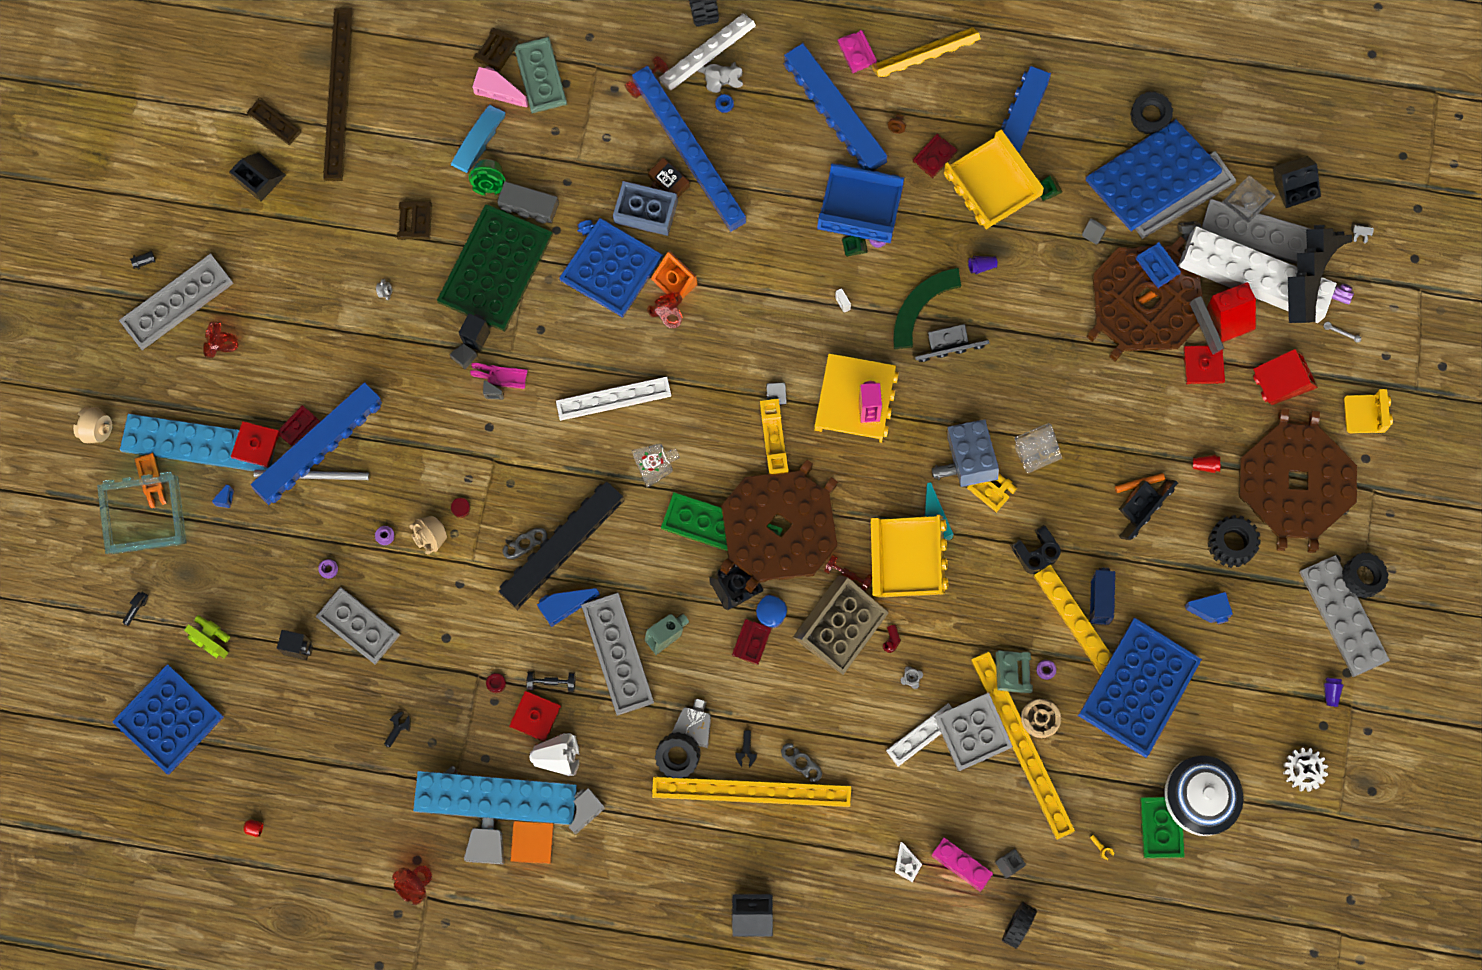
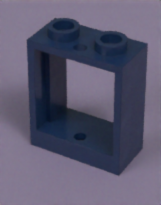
M1099 568L1091 577V624L1109 625L1114 619L1116 571H1110V568Z

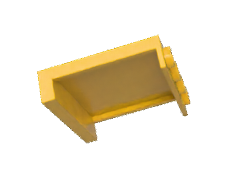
M1002 129L995 133L993 139L951 165L948 162L945 164L944 175L946 179L953 182L956 193L959 196L962 195L965 199L966 207L975 213L978 224L980 226L983 225L985 229L990 228L1040 197L1044 190Z
M828 354L815 421V431L822 432V429L877 438L882 443L883 437H887L889 426H885L886 419H890L892 408H889V402L894 401L895 390H892L893 383H897L899 372H895L896 365ZM874 381L875 383H880L882 400L880 422L861 423L859 394L860 385L864 384V382Z
M941 515L899 519L871 518L873 596L878 598L946 594L945 589H948V578H945V570L948 569L947 558H944V551L947 550V540L944 539V531H946L947 525L946 520Z

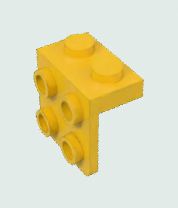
M1379 389L1375 395H1349L1344 398L1346 431L1348 433H1384L1393 423L1392 414H1389L1391 397L1388 395L1387 389Z

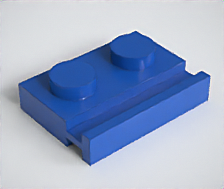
M1159 242L1136 257L1138 263L1157 288L1181 273Z

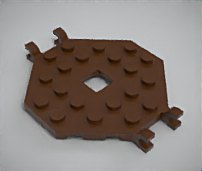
M1181 236L1172 246L1163 247L1177 267L1182 257V254L1178 251L1182 249L1186 242ZM1153 246L1137 248L1118 247L1093 273L1096 326L1090 330L1087 338L1093 342L1103 332L1118 346L1110 355L1114 362L1124 351L1179 349L1200 327L1190 302L1197 297H1202L1201 276L1178 267L1181 271L1180 275L1157 288L1136 260L1138 255ZM1146 287L1160 298L1150 310L1146 309L1136 300L1137 296Z
M1281 409L1278 413V426L1239 460V498L1244 503L1246 502L1255 515L1263 523L1265 522L1277 536L1276 551H1285V548H1287V538L1308 539V552L1316 553V550H1319L1318 537L1357 503V465L1318 426L1320 411H1312L1309 414V425L1288 424L1289 409ZM1289 471L1307 473V490L1289 489Z
M806 460L800 470L796 472L745 477L722 504L721 510L728 559L723 562L720 570L727 575L735 564L752 576L745 587L750 593H752L759 582H767L774 579H793L800 576H814L837 547L830 494L836 488L838 481L831 477L824 489H822L806 477L813 466V463L809 460ZM776 515H780L792 524L782 538L767 528Z

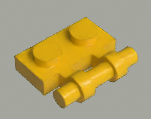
M998 474V480H996L1002 485L1000 488L991 481L967 487L970 492L996 513L1009 499V496L1004 492L1008 490L1014 494L1018 489L1009 478L1006 479L1001 474Z

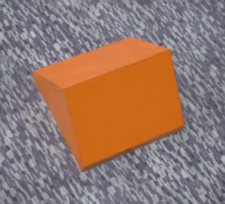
M670 251L651 277V280L675 303H679L697 286V276Z

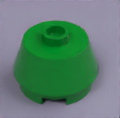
M490 159L478 161L469 173V183L473 186L472 190L484 196L486 193H495L497 195L501 192L505 182L502 166Z

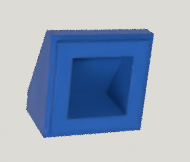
M226 485L213 499L212 503L218 507L230 508L234 490L229 485Z

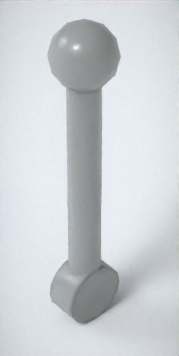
M1325 322L1323 326L1325 330L1331 329L1354 339L1356 343L1361 341V336H1354L1332 326L1330 322Z

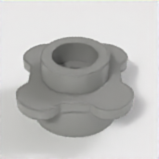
M381 279V283L376 285L378 297H385L386 300H390L392 286L389 282H385V279Z
M906 667L901 683L917 689L923 673L920 670L917 671L911 667Z

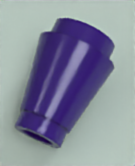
M973 256L968 260L969 270L971 273L979 274L997 268V259L995 256Z
M1326 678V683H1324L1326 706L1338 707L1344 686L1342 679Z

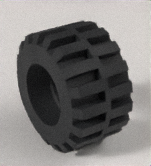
M689 0L693 22L696 27L719 21L716 0Z
M1232 515L1230 518L1227 516L1222 521L1220 520L1208 537L1210 540L1208 547H1211L1209 552L1211 555H1215L1213 559L1215 561L1219 559L1221 565L1228 564V567L1231 568L1234 565L1240 567L1242 564L1248 563L1258 552V546L1261 542L1258 539L1260 533L1255 531L1257 529L1256 525L1252 526L1250 524L1251 520L1245 521L1243 516L1236 518V515ZM1229 532L1240 535L1244 541L1243 550L1235 551L1228 548L1224 542V535Z

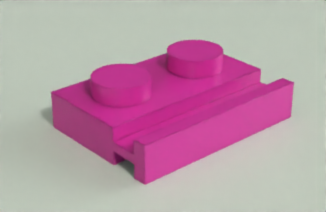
M862 30L856 34L853 33L838 39L837 43L852 74L877 63Z

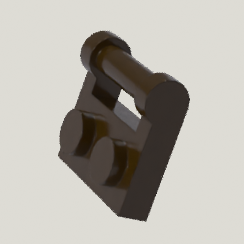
M492 28L489 32V37L480 51L475 53L473 59L478 63H483L501 71L518 45L519 40L514 36ZM495 39H497V41L495 42V44L493 45V47H492L491 50L489 51L488 55L485 56L486 53L488 52V50L490 49V47L492 46V44L494 43Z
M399 202L400 221L397 239H430L432 203ZM410 209L412 210L411 231H406L407 212Z

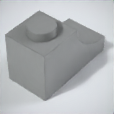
M582 789L575 795L576 800L573 801L576 804L577 810L575 819L569 828L575 835L605 809L589 789L586 791Z

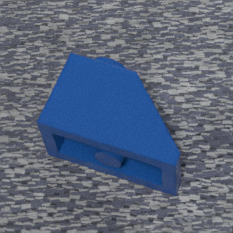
M1226 592L1194 600L1185 605L1187 611L1210 623H1225L1233 615Z

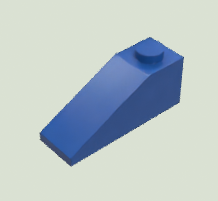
M594 588L557 593L551 596L546 595L539 600L540 603L537 606L549 625L553 627L582 608V604L591 602L600 594Z

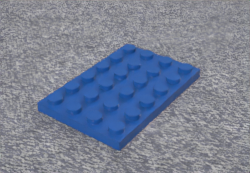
M1174 120L1163 130L1155 132L1088 175L1086 182L1126 227L1132 231L1221 174L1222 168L1177 120Z
M1134 618L1078 716L1147 758L1202 659Z

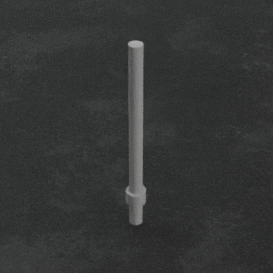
M254 470V477H259L266 470ZM310 471L305 477H300V479L369 480V473Z

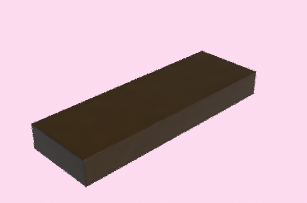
M260 99L247 111L249 116L289 146L301 133L300 129Z

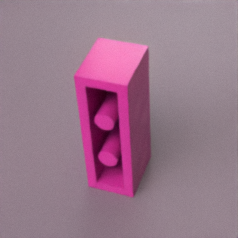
M867 381L860 385L859 409L861 423L880 422L882 409L880 383Z
M943 838L931 855V857L980 892L994 874L945 838Z

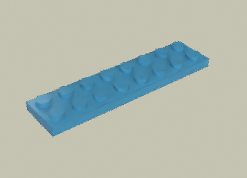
M128 414L120 446V451L140 455L153 453L155 457L248 471L268 469L267 467L231 458L239 430ZM273 455L269 467L272 465Z
M418 771L414 812L571 825L574 818L575 803L573 801L576 795V785Z

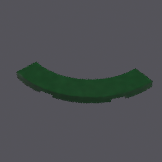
M959 268L949 269L929 277L908 295L896 319L893 337L894 350L913 348L912 338L916 319L932 298L946 291L961 288Z

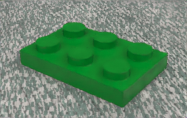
M1165 797L1140 798L1143 859L1184 858L1183 828L1170 815Z

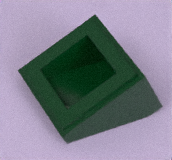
M1049 175L1040 181L1044 188L1040 196L1043 201L1062 193L1054 176Z
M848 236L842 239L846 257L868 252L865 238Z

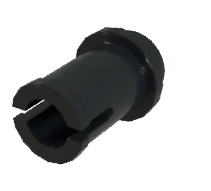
M152 251L139 256L133 255V258H130L134 269H140L141 266L156 262Z

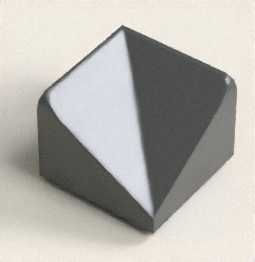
M462 344L451 352L450 357L463 369H466L477 357V353L465 344Z

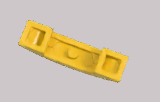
M779 399L760 401L769 474L788 472Z

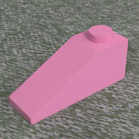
M479 67L472 86L476 95L523 107L528 106L526 96L497 71L490 67Z

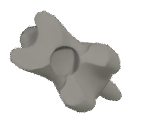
M735 62L730 67L711 64L697 70L705 74L706 88L713 93H718L722 85L736 88L743 85V81L739 79L742 76V68L736 66Z

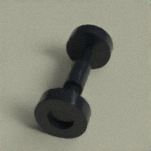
M528 670L527 690H534L535 682L544 683V685L568 684V692H575L576 673L569 672L568 680H559L557 677L535 679V671Z

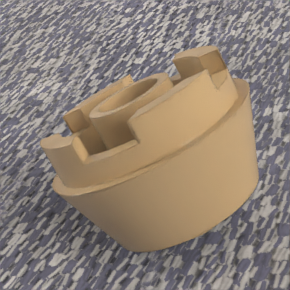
M85 407L77 414L80 416L77 425L74 424L73 426L75 436L86 444L105 441L112 430L111 418L98 407Z
M434 516L415 519L414 523L409 526L414 531L411 535L419 548L424 547L426 549L425 554L437 552L447 539L443 524Z
M1035 699L1024 707L1021 720L1024 729L1030 735L1037 738H1047L1059 729L1061 714L1057 706L1051 701Z

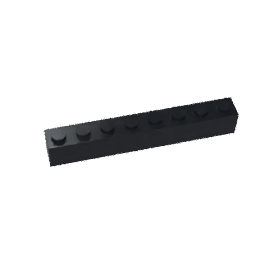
M607 481L597 486L594 490L595 494L591 498L587 497L581 503L582 507L577 512L573 511L568 516V521L564 525H559L555 529L554 535L550 539H545L540 545L541 548L536 553L530 554L527 558L528 562L523 567L519 566L514 571V576L510 580H505L500 585V595L516 610L624 502L623 496Z

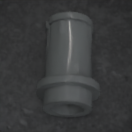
M952 463L939 467L935 465L932 468L933 478L940 480L942 477L957 475L956 467H954L955 464Z

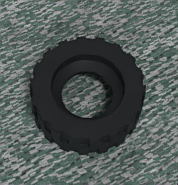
M1146 92L1141 94L1135 100L1130 115L1133 126L1139 132H1143L1146 135H1152L1163 130L1172 119V103L1161 93ZM1154 105L1159 108L1161 116L1157 121L1152 122L1144 118L1143 109L1146 106Z
M1364 552L1357 554L1348 560L1347 564L1343 567L1342 575L1345 586L1358 597L1370 598L1386 587L1389 580L1387 567L1378 556L1372 555V553ZM1365 566L1372 572L1374 580L1371 584H1365L1359 579L1357 574L1359 567Z
M677 732L666 735L656 749V765L661 772H664L666 776H671V778L680 779L689 776L690 773L694 772L700 759L698 743L694 741V738L685 733ZM673 747L683 748L687 753V760L682 764L673 763L668 756L669 750Z
M1021 902L1012 916L1001 941L1017 949L1027 934L1037 909L1025 902Z

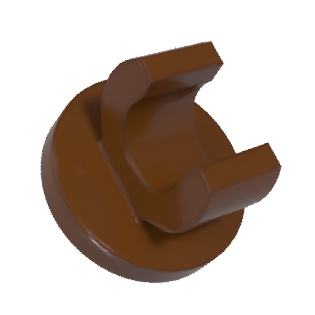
M897 113L896 118L889 120L888 128L893 133L900 134L905 131L906 125L903 122L905 115Z

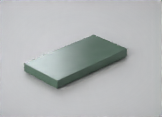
M549 37L518 44L515 52L531 113L567 105Z

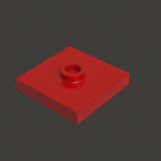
M1184 346L1186 384H1218L1225 382L1223 349L1218 353L1212 354L1209 346Z
M242 421L231 458L268 468L280 434L279 430Z
M525 691L509 727L545 742L558 716L561 705Z

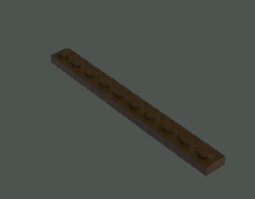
M334 8L323 171L324 181H343L353 26L352 8Z

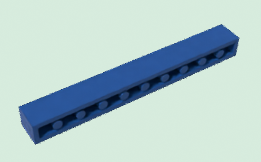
M646 66L632 75L633 83L729 231L732 232L745 224L746 216L650 68Z

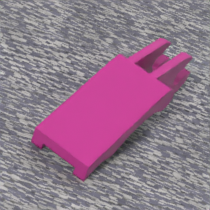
M471 363L472 368L489 372L487 374L472 370L470 371L471 376L487 379V382L494 386L525 388L528 370Z

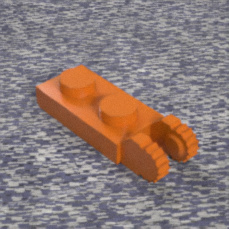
M151 453L135 458L143 492L147 497L150 508L156 507L152 493L158 492L161 504H167L155 455Z

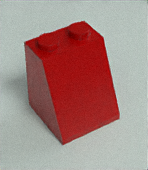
M1248 282L1212 296L1206 308L1222 343L1256 329V298Z
M1296 349L1253 369L1255 372L1253 378L1257 385H1261L1263 390L1261 392L1262 398L1271 405L1318 388L1303 354Z

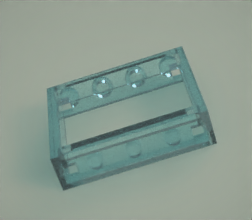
M172 472L160 473L159 477L143 475L138 480H134V477L122 478V482L115 483V480L103 481L102 485H97L105 554L111 555L186 544L177 475H172ZM169 482L175 536L113 545L107 491Z

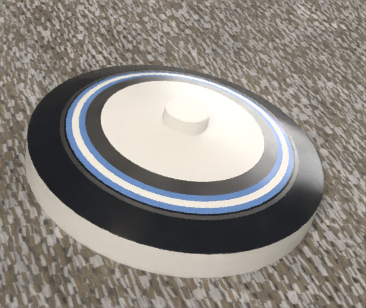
M1200 755L1190 757L1174 767L1166 781L1165 801L1170 815L1180 827L1195 835L1211 836L1226 831L1237 821L1243 807V790L1237 775L1226 763L1215 757Z

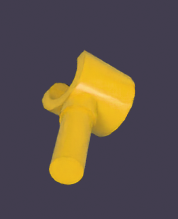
M1094 835L1090 837L1100 850L1101 858L1108 860L1104 855L1106 850L1111 855H1114V851L1111 848H1105Z

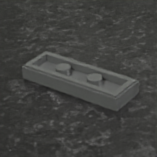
M1197 297L1190 302V305L1212 354L1218 353L1224 349V346L1202 297Z

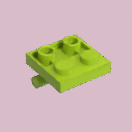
M197 615L194 621L204 628L199 632L188 624L184 630L189 634L187 638L201 648L204 645L203 649L215 658L221 656L225 659L229 652L213 640L217 636L224 642H228L230 636L222 631L221 627L214 622L207 621L200 615Z

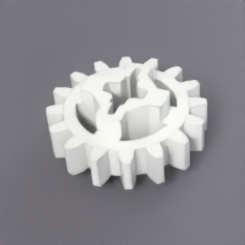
M1301 748L1299 753L1296 750L1292 752L1293 757L1287 756L1289 762L1284 763L1283 766L1288 768V770L1284 771L1283 774L1289 775L1286 781H1293V788L1298 785L1299 791H1303L1306 787V790L1310 792L1312 786L1317 789L1319 788L1318 783L1323 784L1325 782L1322 777L1328 776V773L1324 772L1328 765L1322 764L1325 758L1319 759V752L1312 754V748H1309L1307 752H1305L1304 748ZM1300 757H1308L1309 759L1306 760V761H1303V760L1298 759V758H1300ZM1305 766L1308 767V769H1307L1308 772H1307L1306 774L1303 772V771H1304V768H1303V767H1305ZM1304 779L1313 780V782L1305 783L1302 781Z

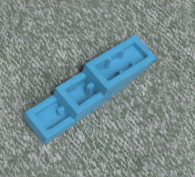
M491 105L486 108L462 143L451 162V166L465 173L469 172L486 150V145L495 135L497 126L505 118L504 111Z

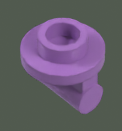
M1346 284L1337 285L1332 299L1349 305L1354 295L1352 287Z

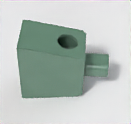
M683 613L676 618L670 614L647 629L644 641L657 655L682 635L683 627L689 621Z

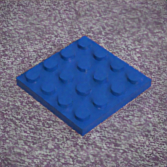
M599 218L559 279L623 318L663 258V255Z
M167 664L112 723L169 775L224 716Z

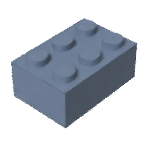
M623 181L613 213L614 223L668 236L678 204L677 194Z
M985 419L949 426L947 438L960 487L998 480L999 467Z

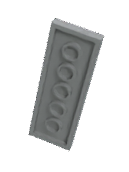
M1216 151L1211 153L1210 156L1222 168V173L1137 227L1136 231L1142 239L1236 183V179Z
M1212 199L1209 201L1201 227L1204 230L1268 256L1297 264V253H1305L1304 249H1307L1306 229H1310Z
M209 254L119 321L140 349L144 350L234 283L213 256Z
M1335 555L1303 569L1299 573L1352 677H1355L1390 660L1358 597L1345 586L1342 575L1343 568Z
M619 593L582 604L581 606L616 715L618 716L654 704Z

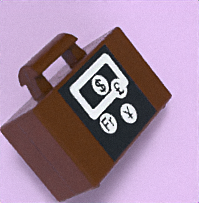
M664 158L648 172L649 178L653 181L651 188L660 190L656 186L658 185L663 191L677 194V199L690 187L689 180Z

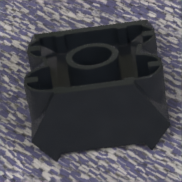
M735 564L727 575L719 569L716 574L709 577L710 585L726 610H730L763 592L760 582L752 593L746 590V583L752 576Z

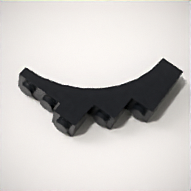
M1314 225V229H1306L1307 249H1304L1305 253H1297V273L1293 277H1288L1289 323L1316 322L1317 296L1325 267L1337 249L1344 244L1352 242V235H1345V231L1333 232V228L1326 229L1325 225Z

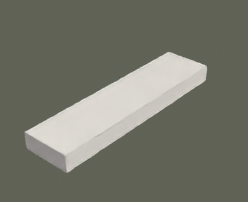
M949 703L886 750L898 767L941 735L934 716L952 709Z

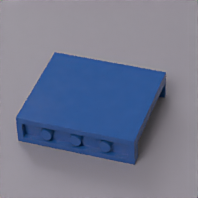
M831 163L817 229L891 243L904 177Z

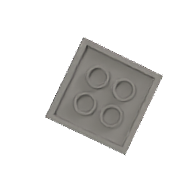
M989 693L934 716L958 771L1013 747Z

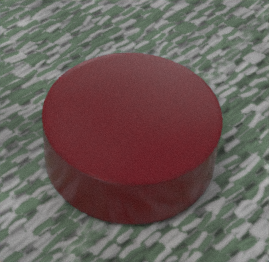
M457 498L451 503V511L454 516L464 518L470 513V504L466 499Z
M493 673L488 676L486 686L490 692L500 693L506 687V680L501 674Z

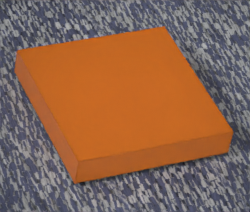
M514 821L511 862L551 864L554 824Z

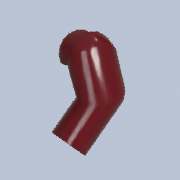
M896 624L887 627L890 637L883 644V650L888 653L894 652L901 642Z

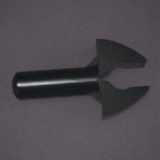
M143 591L141 593L138 592L130 601L132 606L122 621L124 625H130L139 608L146 605L148 595Z
M403 712L397 713L390 719L394 723V728L384 742V745L388 748L392 746L400 731L404 729L410 731V716L406 718L403 724L399 722L404 714Z
M744 730L742 752L735 753L741 768L742 759L745 755L750 759L749 768L757 758V754H752L750 751V730Z

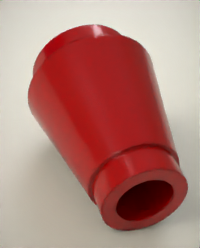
M1214 454L1193 458V469L1210 473L1220 472V456Z

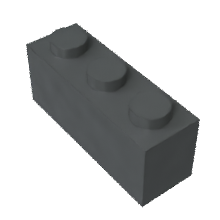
M504 182L497 201L502 211L518 213L523 218L531 217L543 224H546V222L552 224L559 205L556 196L509 182Z

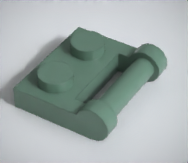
M1000 650L996 652L997 690L1020 693L1033 692V685L1030 684L1029 661L1031 660V653ZM1017 661L1022 662L1023 684H1018Z

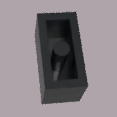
M469 313L459 331L463 344L477 351L482 350L490 334L485 318L479 314L472 315Z
M281 630L276 649L284 656L307 660L308 656L312 654L313 645L312 641L304 634Z

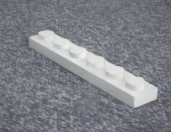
M744 13L737 17L732 23L724 27L715 36L708 39L707 42L659 77L661 84L670 91L754 28L756 26L754 21Z
M663 377L557 400L556 404L561 421L671 397L668 378Z

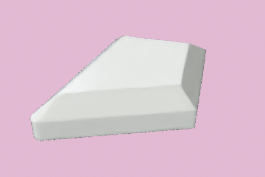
M901 842L895 873L913 882L922 864Z

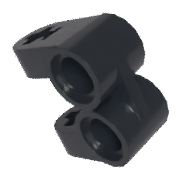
M1045 525L1035 529V533L1043 545L1039 549L1029 553L1021 540L1010 544L1017 559L1029 574H1036L1050 564H1054L1061 554L1060 546ZM1051 549L1054 551L1055 556L1049 557L1045 551ZM1035 559L1039 565L1033 567L1029 564V560Z

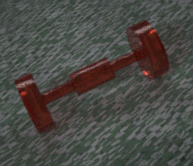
M659 56L652 59L653 64L656 66L651 70L652 73H655L657 70L665 73L669 70L667 64ZM631 81L624 85L634 98L637 99L641 95L639 89Z
M832 555L824 572L830 574L833 568L842 572L843 576L861 582V589L866 593L872 583V575L868 574L866 579L863 580L851 570L835 565L838 557Z

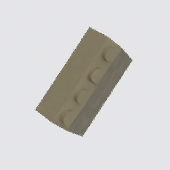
M838 575L794 634L793 638L844 675L888 615V612L848 577Z

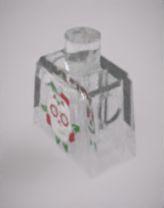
M662 444L632 450L633 458L647 488L672 473L673 470L670 462L680 458L676 448L665 452Z

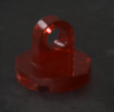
M670 292L656 299L653 307L649 305L647 312L650 317L660 316L668 328H677L682 321V315L677 306L682 302L683 298L679 292H676V295L674 292ZM673 314L677 316L678 320L670 322L667 317Z
M211 321L205 333V338L208 341L203 344V354L205 357L213 359L217 350L233 352L238 348V338L234 334L221 332V323L218 321ZM227 341L233 342L230 345L224 344Z
M418 866L413 871L404 867L399 868L392 876V880L395 879L394 888L403 900L411 901L413 905L420 904L426 897L425 886L431 881L432 873L425 866ZM418 872L424 874L425 881L420 880L417 876Z

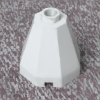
M562 734L534 746L530 752V761L539 768L568 776L576 775L579 767V760H575V754H579L576 736Z

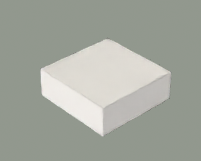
M842 288L837 290L835 299L845 313L851 309V303Z

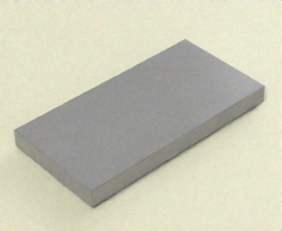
M341 587L316 615L317 619L375 665L400 636L397 631Z

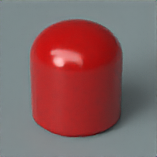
M249 819L244 823V833L258 838L263 831L264 824L263 822Z

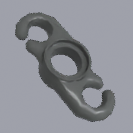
M534 528L520 535L515 542L509 544L510 547L515 549V553L513 555L508 554V546L506 545L503 548L504 557L516 559L532 551L534 546L541 543L540 540L535 538V534L537 532L542 533V541L547 539L546 530ZM522 539L530 540L528 548L520 547Z
M792 743L785 744L781 749L783 759L796 771L801 772L805 778H809L811 770H816L817 776L810 778L809 781L814 783L819 781L822 777L821 768L806 754L801 753L798 748H794V754L788 756L786 750L793 748L794 745ZM803 757L807 760L805 768L796 766L798 758Z

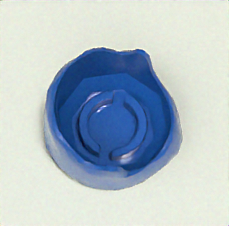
M767 595L759 602L756 608L757 617L762 625L776 628L785 619L787 614L786 603L779 597Z

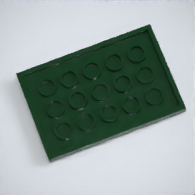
M485 204L437 299V303L464 315H468V313L472 315L479 314L485 318L488 325L505 332L553 236V232Z

